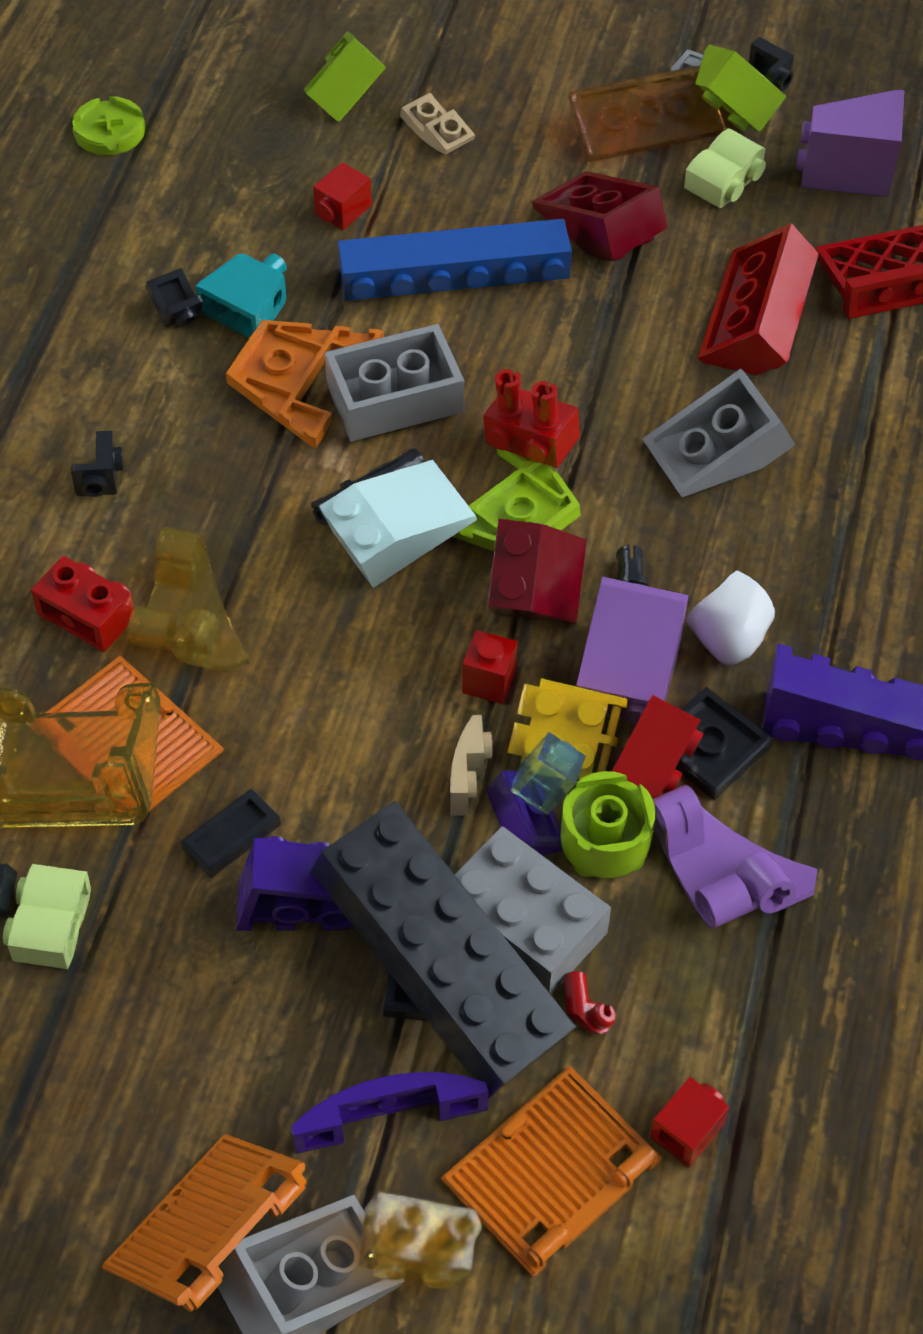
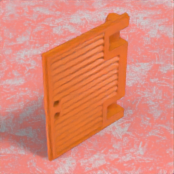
M121 655L47 712L37 714L34 722L30 724L32 730L39 737L45 735L52 742L54 751L108 802L113 799L122 807L123 816L132 824L136 823L224 751V748ZM64 719L74 728L69 734L58 724ZM134 783L144 794L138 798L127 787Z
M569 1065L441 1177V1181L523 1268L534 1277L546 1267L547 1259L559 1248L566 1249L632 1188L633 1181L646 1169L651 1171L662 1160V1157ZM626 1147L632 1155L617 1168L610 1160ZM540 1224L547 1232L530 1247L524 1238Z
M227 1134L223 1135L101 1267L105 1271L177 1306H183L189 1312H192L194 1309L197 1310L221 1284V1278L224 1274L218 1266L267 1212L275 1218L278 1215L281 1216L305 1190L307 1181L302 1175L305 1170V1163ZM274 1173L284 1176L286 1180L274 1193L261 1188ZM190 1265L200 1268L202 1273L189 1287L177 1282L178 1278Z

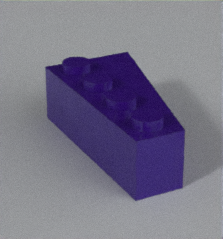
M777 643L766 691L763 731L781 741L798 740L819 743L829 748L840 746L861 749L870 754L888 753L907 756L913 760H923V685L895 677L888 682L880 681L872 674V670L855 666L849 672L830 666V658L813 654L810 660L792 655L793 647Z
M276 836L254 838L239 879L236 931H253V922H276V931L295 930V923L319 922L323 925V930H342V928L351 926L350 921L310 872L321 851L331 844L325 842H314L311 844L288 842L286 839Z

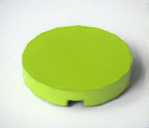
M114 96L109 97L110 101L100 102V98L90 100L82 105L73 116V134L77 144L87 152L97 155H116L129 151L139 144L145 134V120L140 107L131 100Z

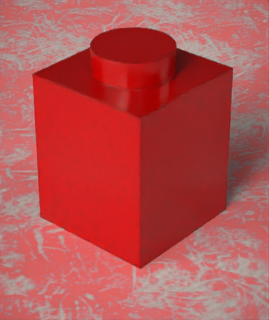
M343 162L313 186L315 214L323 221L330 222L341 230L346 229L372 206L371 178Z
M476 630L462 664V693L504 704L516 672L518 641Z
M689 1077L654 1118L650 1138L690 1168L725 1125L730 1106L725 1103L723 1096L714 1087L706 1083L699 1084L692 1077Z

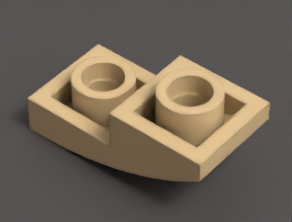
M431 93L401 108L400 117L423 141L445 155L475 138V134L453 109L446 112Z
M473 715L459 738L454 753L450 778V816L468 815V798H477L476 776H483L484 759H492L491 732H483L482 715Z

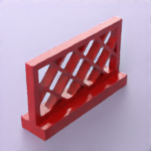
M923 225L816 246L815 250L819 253L817 260L843 297V312L848 319L923 304V263L916 264L918 261L923 262ZM913 242L920 245L918 248H914L900 243ZM878 249L885 252L883 255H878L866 250ZM896 254L910 259L908 262L893 259L891 256ZM842 256L849 258V260L846 263L832 259L831 257ZM860 261L874 265V268L870 270L856 266V263Z

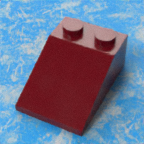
M585 171L531 201L533 209L547 220L564 219L568 237L590 255L605 258L607 261H617L626 257L628 251L638 245L650 243L654 240V236L668 229L659 186Z

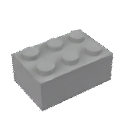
M439 324L324 352L326 384L350 442L464 412V379Z
M503 826L455 874L457 879L550 995L564 981L563 976L566 973L572 972L608 933L611 907Z

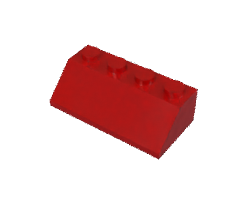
M792 223L732 250L698 356L702 363L736 371L742 368L745 373L758 375L771 369H778L788 362L819 254Z

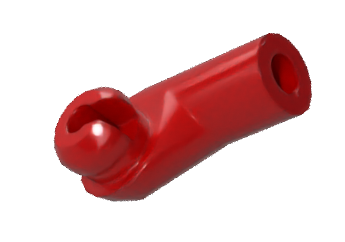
M579 971L566 973L563 976L567 1016L590 1034H604L616 1020L614 1009L609 1004L604 1007L603 1003L599 1002L596 1004L588 998L587 975Z

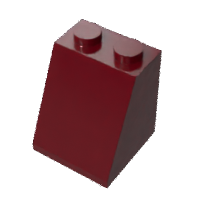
M498 518L487 605L492 614L577 624L587 539L541 523Z

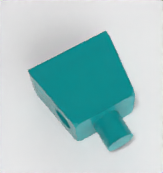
M274 253L269 254L262 262L246 254H237L196 285L197 295H201L204 301L200 313L250 338L262 320H274L286 302L285 276L283 275L287 269L286 263L280 256Z

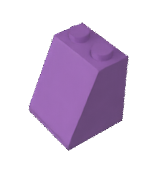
M893 90L813 106L811 121H804L802 127L801 144H806V148L798 149L795 171L802 172L801 187L889 197L902 142L904 90Z
M602 577L576 687L628 699L626 708H621L619 720L627 721L636 726L652 695L664 701L667 699L681 644L688 595ZM608 705L606 717H610L612 705Z

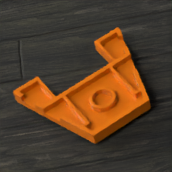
M262 320L226 372L227 384L308 445L317 448L332 424V413L303 403L301 400L325 364L324 352L383 338L384 331L369 329V334L350 332V327L335 326L332 331L312 329V324Z

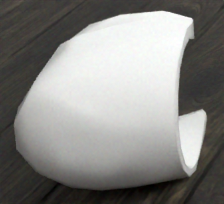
M735 571L716 590L693 607L686 621L703 646L720 663L729 666L749 658L759 647L774 620L775 610L766 591L756 581L739 571Z

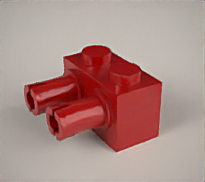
M510 369L499 371L494 377L497 397L483 414L486 444L499 450L523 456L534 462L558 468L580 438L578 407L557 401L558 389L553 383L548 387L547 381H539L532 386L530 392L521 389V375L515 371L512 375V370Z

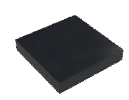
M705 687L681 709L701 720L696 730L704 734L692 757L683 753L675 769L683 773L682 775L715 801L772 746L773 738L708 687Z

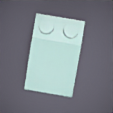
M433 460L354 483L319 506L332 532L372 588L477 520L476 515Z

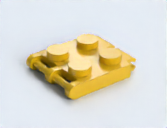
M542 678L539 687L524 684L517 714L531 718L530 726L514 723L507 753L522 756L521 766L580 780L592 774L600 743L603 744L597 772L606 771L612 746L617 747L619 739L615 737L621 708H626L628 699ZM608 705H612L613 707L609 719L607 732L605 735L602 734L603 725Z

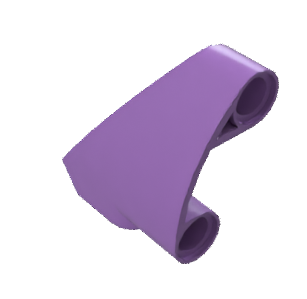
M684 785L653 798L655 805L654 830L686 895L710 928L714 929L758 908L765 913H774L814 895L817 878L816 868L774 854L731 830L700 805L696 794L689 786Z

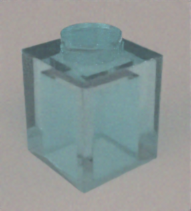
M548 732L521 762L510 791L548 815L576 784L586 756L568 742L562 741Z

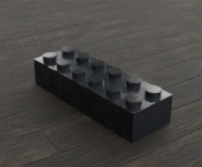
M393 801L321 851L310 872L470 1076L486 1082L488 1099L559 1044L576 1028L396 801Z

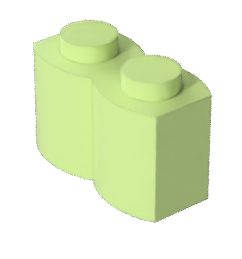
M726 129L712 142L708 149L699 153L686 169L684 188L718 208L724 207L730 201L735 202L742 194L744 187L752 180L757 181L763 174L766 167V162L764 161L766 148L732 129Z
M32 864L27 877L19 879L16 889V904L19 907L14 918L9 917L3 931V944L8 946L12 961L63 969L69 968L75 952L79 929L84 920L90 898L91 885L86 871Z

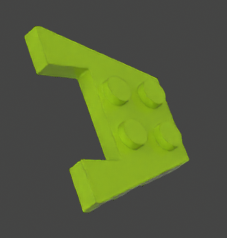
M497 449V455L518 470L469 505L477 520L452 537L494 551L498 518L541 523L562 530L581 516L580 504L557 471L554 472L549 465L534 462L523 456Z

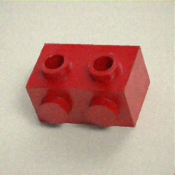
M64 555L31 589L37 615L104 653L136 618L132 595L125 585L115 580L111 582L98 575L88 564L84 562L77 563Z
M652 695L612 772L626 775L627 780L638 787L641 784L648 790L652 799L660 796L662 793L665 794L674 790L683 774L675 769L683 753L692 757L704 734L696 730L701 720Z

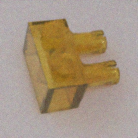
M378 1192L365 1207L359 1268L374 1270V1275L382 1279L399 1280L408 1276L424 1279V1285L431 1288H452L454 1285H458L472 1271L474 1241L481 1230L477 1210Z

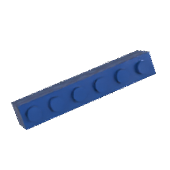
M564 219L338 241L339 268L345 301L570 278L572 250Z

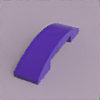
M440 1072L402 1073L365 1081L320 1102L291 1126L295 1152L298 1154L344 1143L342 1124L436 1103L440 1121L488 1111L487 1084L484 1081L471 1077Z

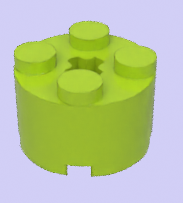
M602 771L583 777L576 783V787L569 795L567 794L563 803L560 839L565 856L574 865V869L579 875L583 877L617 878L639 870L644 865L650 850L655 822V805L648 790L641 784L638 787L628 781L627 776L624 774Z

